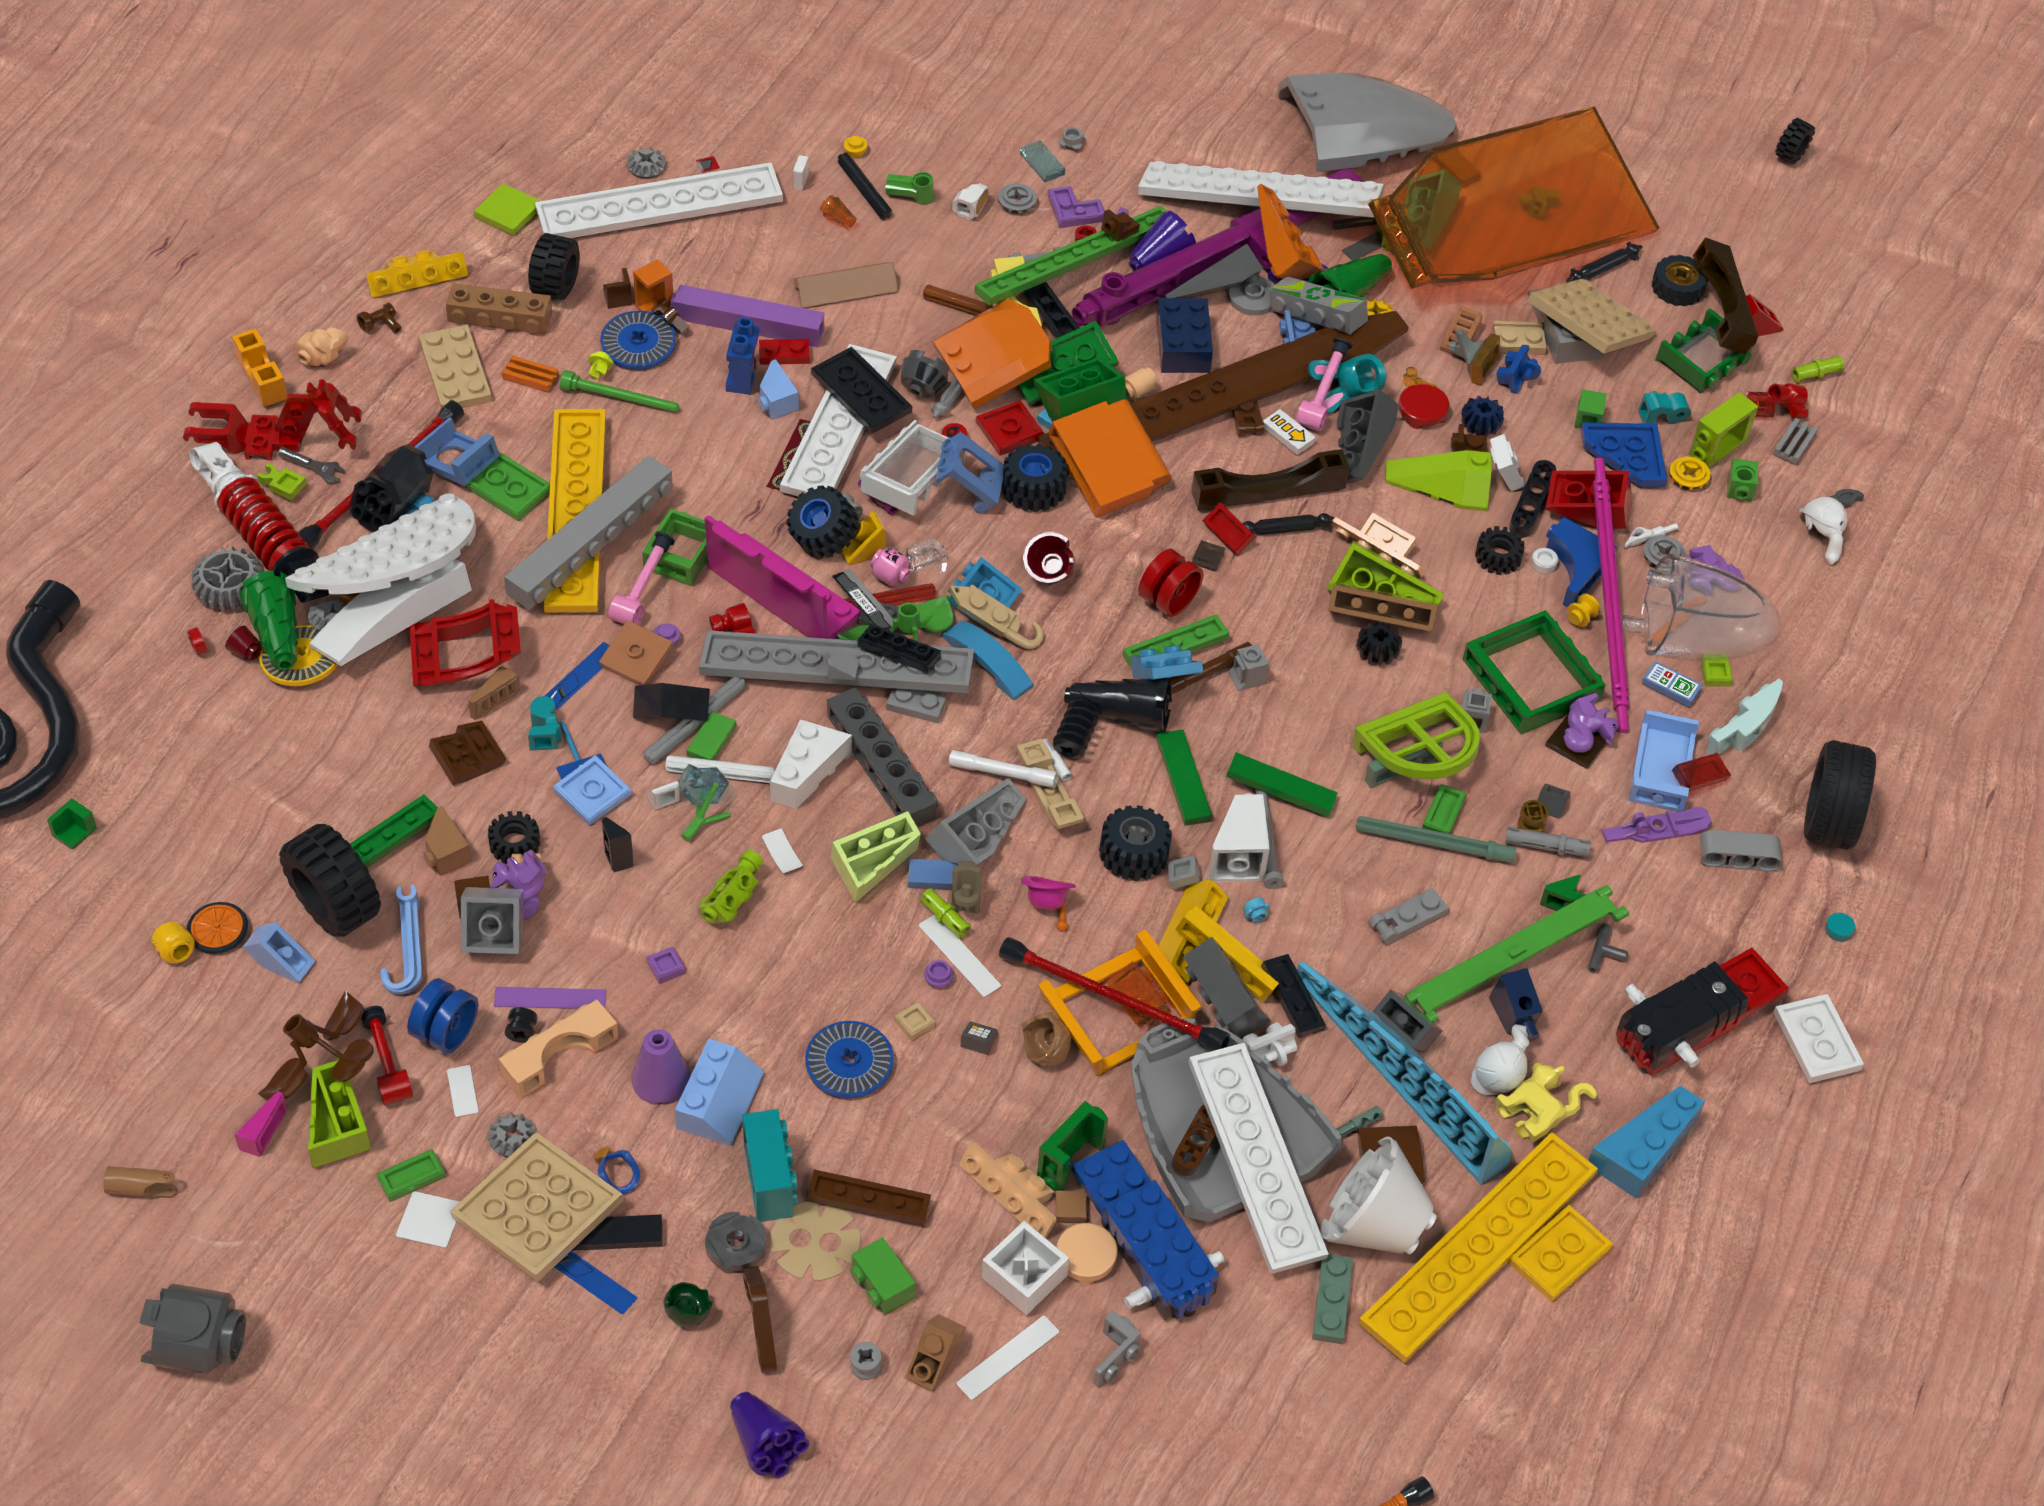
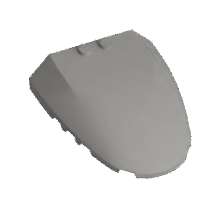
M1325 73L1287 76L1278 84V98L1294 97L1312 131L1317 172L1361 167L1366 165L1367 160L1379 158L1380 162H1385L1390 155L1398 154L1400 157H1405L1408 151L1417 149L1418 152H1423L1444 144L1447 137L1454 135L1455 132L1454 116L1443 105L1423 94L1380 78L1356 73Z
M1183 1018L1184 1021L1197 1025L1195 1019ZM1163 1023L1144 1034L1137 1044V1050L1132 1060L1131 1075L1138 1113L1157 1169L1184 1217L1210 1223L1244 1208L1218 1139H1214L1195 1174L1182 1176L1175 1172L1172 1167V1160L1177 1147L1199 1108L1204 1105L1188 1060L1191 1056L1207 1053L1210 1050L1199 1040L1192 1038L1191 1035ZM1216 1024V1028L1230 1033L1228 1047L1245 1043L1300 1183L1314 1177L1341 1149L1342 1136L1317 1105L1305 1093L1300 1094L1291 1085V1080L1287 1075L1281 1076L1271 1067V1063L1267 1058L1262 1060L1251 1051L1248 1043ZM1200 1135L1191 1136V1140L1196 1144L1206 1143L1205 1139ZM1188 1151L1186 1158L1182 1162L1188 1164L1193 1154Z

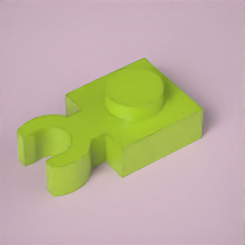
M267 463L265 468L268 474L257 473L258 481L261 484L269 485L271 492L290 501L307 485L306 477L285 467L279 472L274 465Z

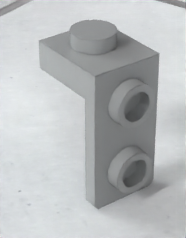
M1111 1311L1105 1317L1103 1333L1119 1347L1095 1370L1093 1383L1097 1387H1100L1105 1381H1112L1118 1374L1120 1366L1126 1360L1128 1362L1132 1361L1140 1351L1141 1333L1135 1329L1133 1323L1127 1317L1119 1316L1115 1311Z

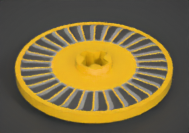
M312 625L295 627L298 645L296 646L297 661L288 670H279L273 667L267 652L262 648L259 662L267 678L285 686H304L326 678L337 668L338 664L310 647V642L321 631Z

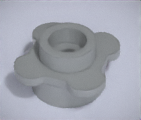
M1069 127L1063 131V138L1059 140V145L1079 150L1082 147V141L1085 140V135L1078 128Z

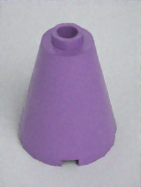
M653 1030L644 1037L632 1071V1085L634 1092L643 1101L658 1105V1102L667 1101L670 1104L681 1098L690 1079V1070L670 1033L665 1030Z

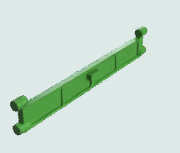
M1608 885L1600 887L1412 989L1404 996L1412 1004L1416 1002L1430 1020L1436 1022L1439 1018L1435 1010L1611 915L1612 919L1618 922L1629 916V912L1625 906L1617 909L1609 899L1613 892Z

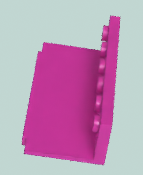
M709 515L704 518L709 569L808 637L836 639L837 633L846 631L858 620L861 610L745 532L741 535L722 521H716Z

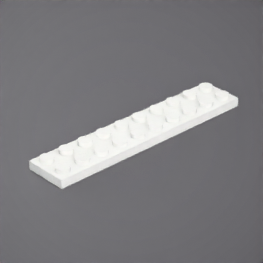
M1162 161L1150 162L1138 185V195L1260 206L1257 186L1263 184L1274 190L1286 209L1364 217L1375 216L1384 192V184L1373 181L1358 182L1350 179L1337 180L1328 179L1327 177H1306L1301 174L1284 175L1278 172L1263 173L1256 170L1211 168L1206 165L1189 166L1184 163L1168 164Z
M770 162L535 202L543 234L550 233L567 238H575L783 202V194Z

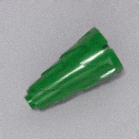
M1384 254L1354 259L1345 264H1338L1318 271L1310 276L1308 282L1362 298L1380 280L1389 275L1392 270V261Z
M274 571L256 573L243 582V590L239 589L241 604L244 611L248 613L262 648L267 652L272 666L279 670H288L297 661L296 646L298 645L295 628L297 625L295 590L287 588L285 578L288 576L280 572L281 577L275 576Z

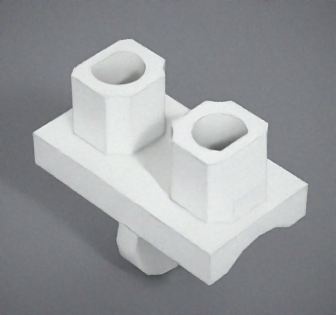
M1276 1022L1269 1025L1266 1029V1034L1261 1037L1253 1033L1243 1037V1041L1250 1045L1253 1053L1262 1060L1267 1058L1270 1062L1274 1061L1280 1067L1287 1064L1288 1054L1297 1051L1294 1038L1296 1030L1292 1024L1283 1027Z

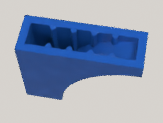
M1563 517L1557 525L1553 524L1549 528L1546 535L1549 538L1546 548L1553 550L1557 554L1558 559L1564 564L1569 574L1570 585L1567 587L1563 605L1568 607L1572 603H1577L1578 597L1586 594L1601 577L1598 536Z

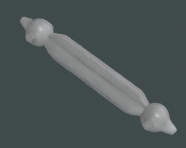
M956 378L953 379L941 395L940 401L936 402L931 408V411L934 412L933 418L946 415L950 410V406L953 405L963 390Z

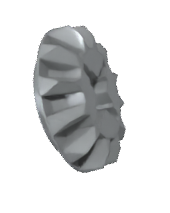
M641 147L640 151L633 150L632 155H629L627 159V166L630 172L640 177L658 175L664 170L666 165L665 156L661 155L660 150L654 151L652 147L649 149Z
M1018 183L1003 187L998 194V202L1001 203L1002 209H1008L1009 213L1017 211L1019 214L1022 211L1029 212L1030 208L1035 207L1037 199L1036 193L1031 187ZM1015 195H1017V198H1019L1020 202H1016V200L1014 199Z
M1655 536L1645 543L1643 557L1648 559V564H1655L1657 570L1660 567H1665L1669 571L1672 567L1678 568L1680 563L1684 561L1685 549L1679 541L1672 537ZM1659 552L1663 554L1669 552L1668 557L1666 555L1659 556Z
M328 598L326 602L317 601L316 606L310 607L308 614L309 623L314 628L322 630L347 603H341L339 599L330 601Z
M510 1112L504 1117L498 1115L497 1120L490 1124L487 1134L488 1141L495 1152L503 1156H510L536 1132L532 1120L527 1119L523 1113L521 1115H514ZM517 1127L518 1136L512 1135L507 1140L506 1131H512L513 1128Z

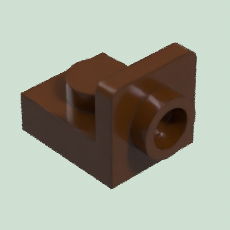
M1110 209L1104 211L1101 230L1117 242L1139 232L1140 224L1125 212L1116 215Z
M1459 424L1457 433H1452L1451 448H1455V452L1465 450L1487 452V436L1464 434V424Z

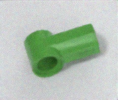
M919 172L913 175V177L888 174L885 188L886 194L913 197L914 201L918 204H928L933 201L934 185L931 174Z

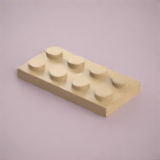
M468 324L418 335L441 408L450 400L456 401L462 408L492 402L491 392Z

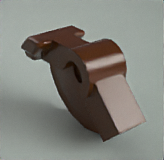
M663 297L651 311L653 313L660 311L662 318L683 333L689 325L680 318V314L673 307L669 306L668 308L664 305L667 300Z

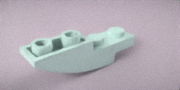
M1777 679L1771 684L1767 683L1752 697H1745L1738 706L1740 708L1738 715L1734 716L1723 728L1720 729L1718 727L1711 732L1708 737L1709 743L1706 753L1715 758L1731 746L1739 753L1750 746L1768 725L1779 699L1783 681Z

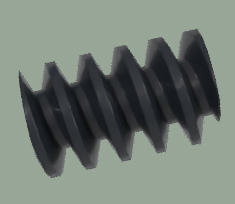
M1075 699L1068 704L1064 718L1061 720L1060 727L1057 729V734L1053 739L1054 749L1062 756L1072 760H1079L1084 757L1085 750L1088 748V742L1091 740L1095 726L1098 724L1097 708L1094 704L1083 699Z

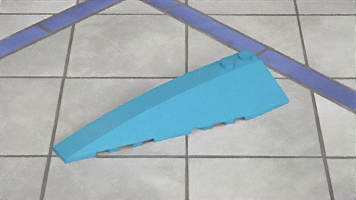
M1305 962L1298 964L1297 971L1311 998L1480 1185L1508 1168L1512 1156L1508 1143L1496 1134L1488 1121L1482 1118L1435 1068L1393 1029L1350 994Z

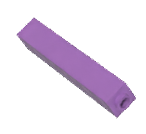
M680 285L677 293L672 295L670 306L686 322L733 331L738 318H751L754 320V326H760L759 336L773 339H809V346L814 347L819 346L824 332V312L686 285Z

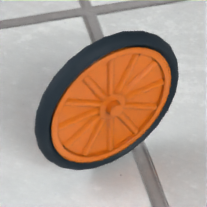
M214 902L199 908L189 919L186 929L193 936L195 948L213 954L223 953L233 949L244 939L248 930V919L238 906L228 902Z

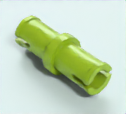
M1840 355L1825 360L1815 359L1812 363L1793 367L1792 377L1795 382L1814 377L1820 379L1826 374L1843 371L1844 361Z
M929 888L923 893L926 898L921 896L919 901L936 916L935 920L940 924L944 923L958 939L963 938L968 933L965 929L970 930L971 925L955 911V906L952 903H946L933 888Z

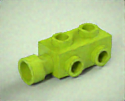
M750 849L745 850L739 858V864L735 868H729L722 877H719L711 892L701 899L698 910L704 920L711 924L728 923L736 917L738 913L736 910L752 896V890L759 882L753 876V873L758 872L764 861L757 852Z

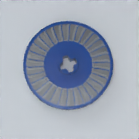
M629 311L614 317L605 325L601 333V348L603 352L610 356L614 364L620 367L634 370L648 369L663 363L670 357L675 349L676 334L673 326L659 314L649 311Z
M858 1021L836 1022L821 1029L809 1042L805 1055L806 1070L812 1082L823 1092L845 1099L860 1098L875 1092L888 1080L893 1068V1051L888 1039L875 1027ZM849 1056L850 1059H854V1062L850 1063L849 1060H844V1057Z

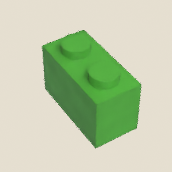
M883 1237L852 1254L850 1273L857 1284L862 1283L867 1290L866 1295L874 1308L878 1306L884 1315L915 1298L916 1282Z

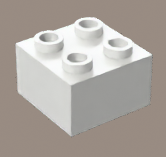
M1023 1221L982 1260L981 1278L1027 1315L1068 1276L1069 1257L1028 1223Z

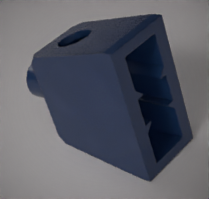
M1525 968L1501 975L1489 999L1506 1033L1512 1034V1027L1518 1024L1526 1026L1529 1042L1538 1039L1540 1034L1536 1023L1542 1014V1007L1528 969Z

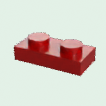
M809 339L759 340L760 365H770L771 361L775 359L779 364H810Z

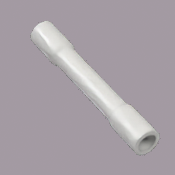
M952 750L949 757V766L971 771L978 770L1050 788H1055L1058 781V772L1015 765Z

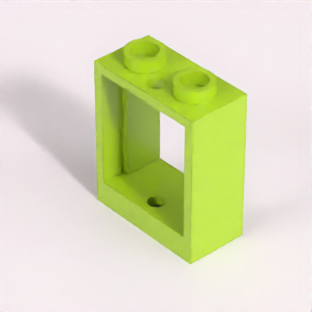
M1739 392L1699 420L1689 455L1700 459L1709 468L1748 441L1759 406Z

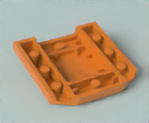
M1010 299L1004 300L932 340L934 347L942 360L950 368L973 409L1051 367L1050 352H1052V344L1030 309Z

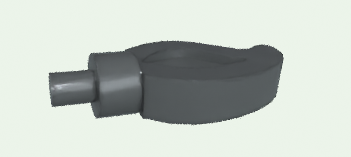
M1842 489L1829 497L1838 500L1844 508H1849L1855 501L1862 502L1864 494L1858 490Z

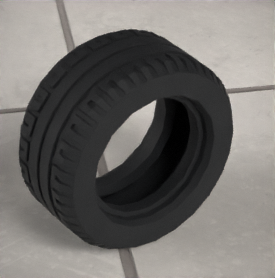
M1836 740L1829 741L1822 747L1811 783L1804 821V836L1809 842L1825 846L1829 845L1834 848L1839 847L1844 850L1856 846L1867 816L1875 778L1876 754L1869 747L1846 742L1841 743Z

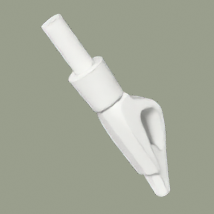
M1675 523L1666 527L1658 526L1651 530L1637 527L1631 533L1624 548L1646 543L1655 536H1665V533L1677 530L1678 525Z

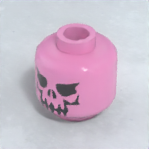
M892 547L885 548L884 550L879 549L870 564L873 575L889 586H895L899 582L904 583L911 573L909 558Z

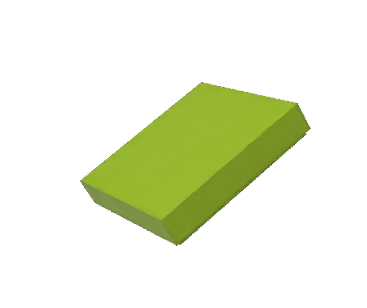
M502 183L474 210V217L514 236L537 214L535 202H540V200Z

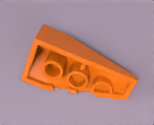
M1259 184L1257 186L1267 255L1272 265V273L1278 279H1284L1289 276L1301 280L1324 270L1311 245L1306 247L1299 236L1303 233L1299 227H1296L1287 219L1289 213L1274 190Z

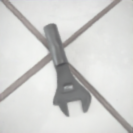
M281 447L279 450V457L314 470L328 484L340 483V478L333 477L334 472L345 474V470L338 466V462L325 463L315 461L284 447Z

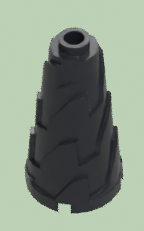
M1169 678L1122 679L1121 681L1096 680L1095 682L1073 683L1071 687H1066L1064 702L1069 704L1072 700L1083 699L1095 705L1097 717L1139 726L1145 730L1166 732L1171 709L1168 708L1169 702H1172V682Z

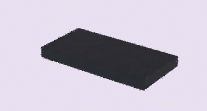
M852 346L811 368V375L871 434L912 413L913 406Z

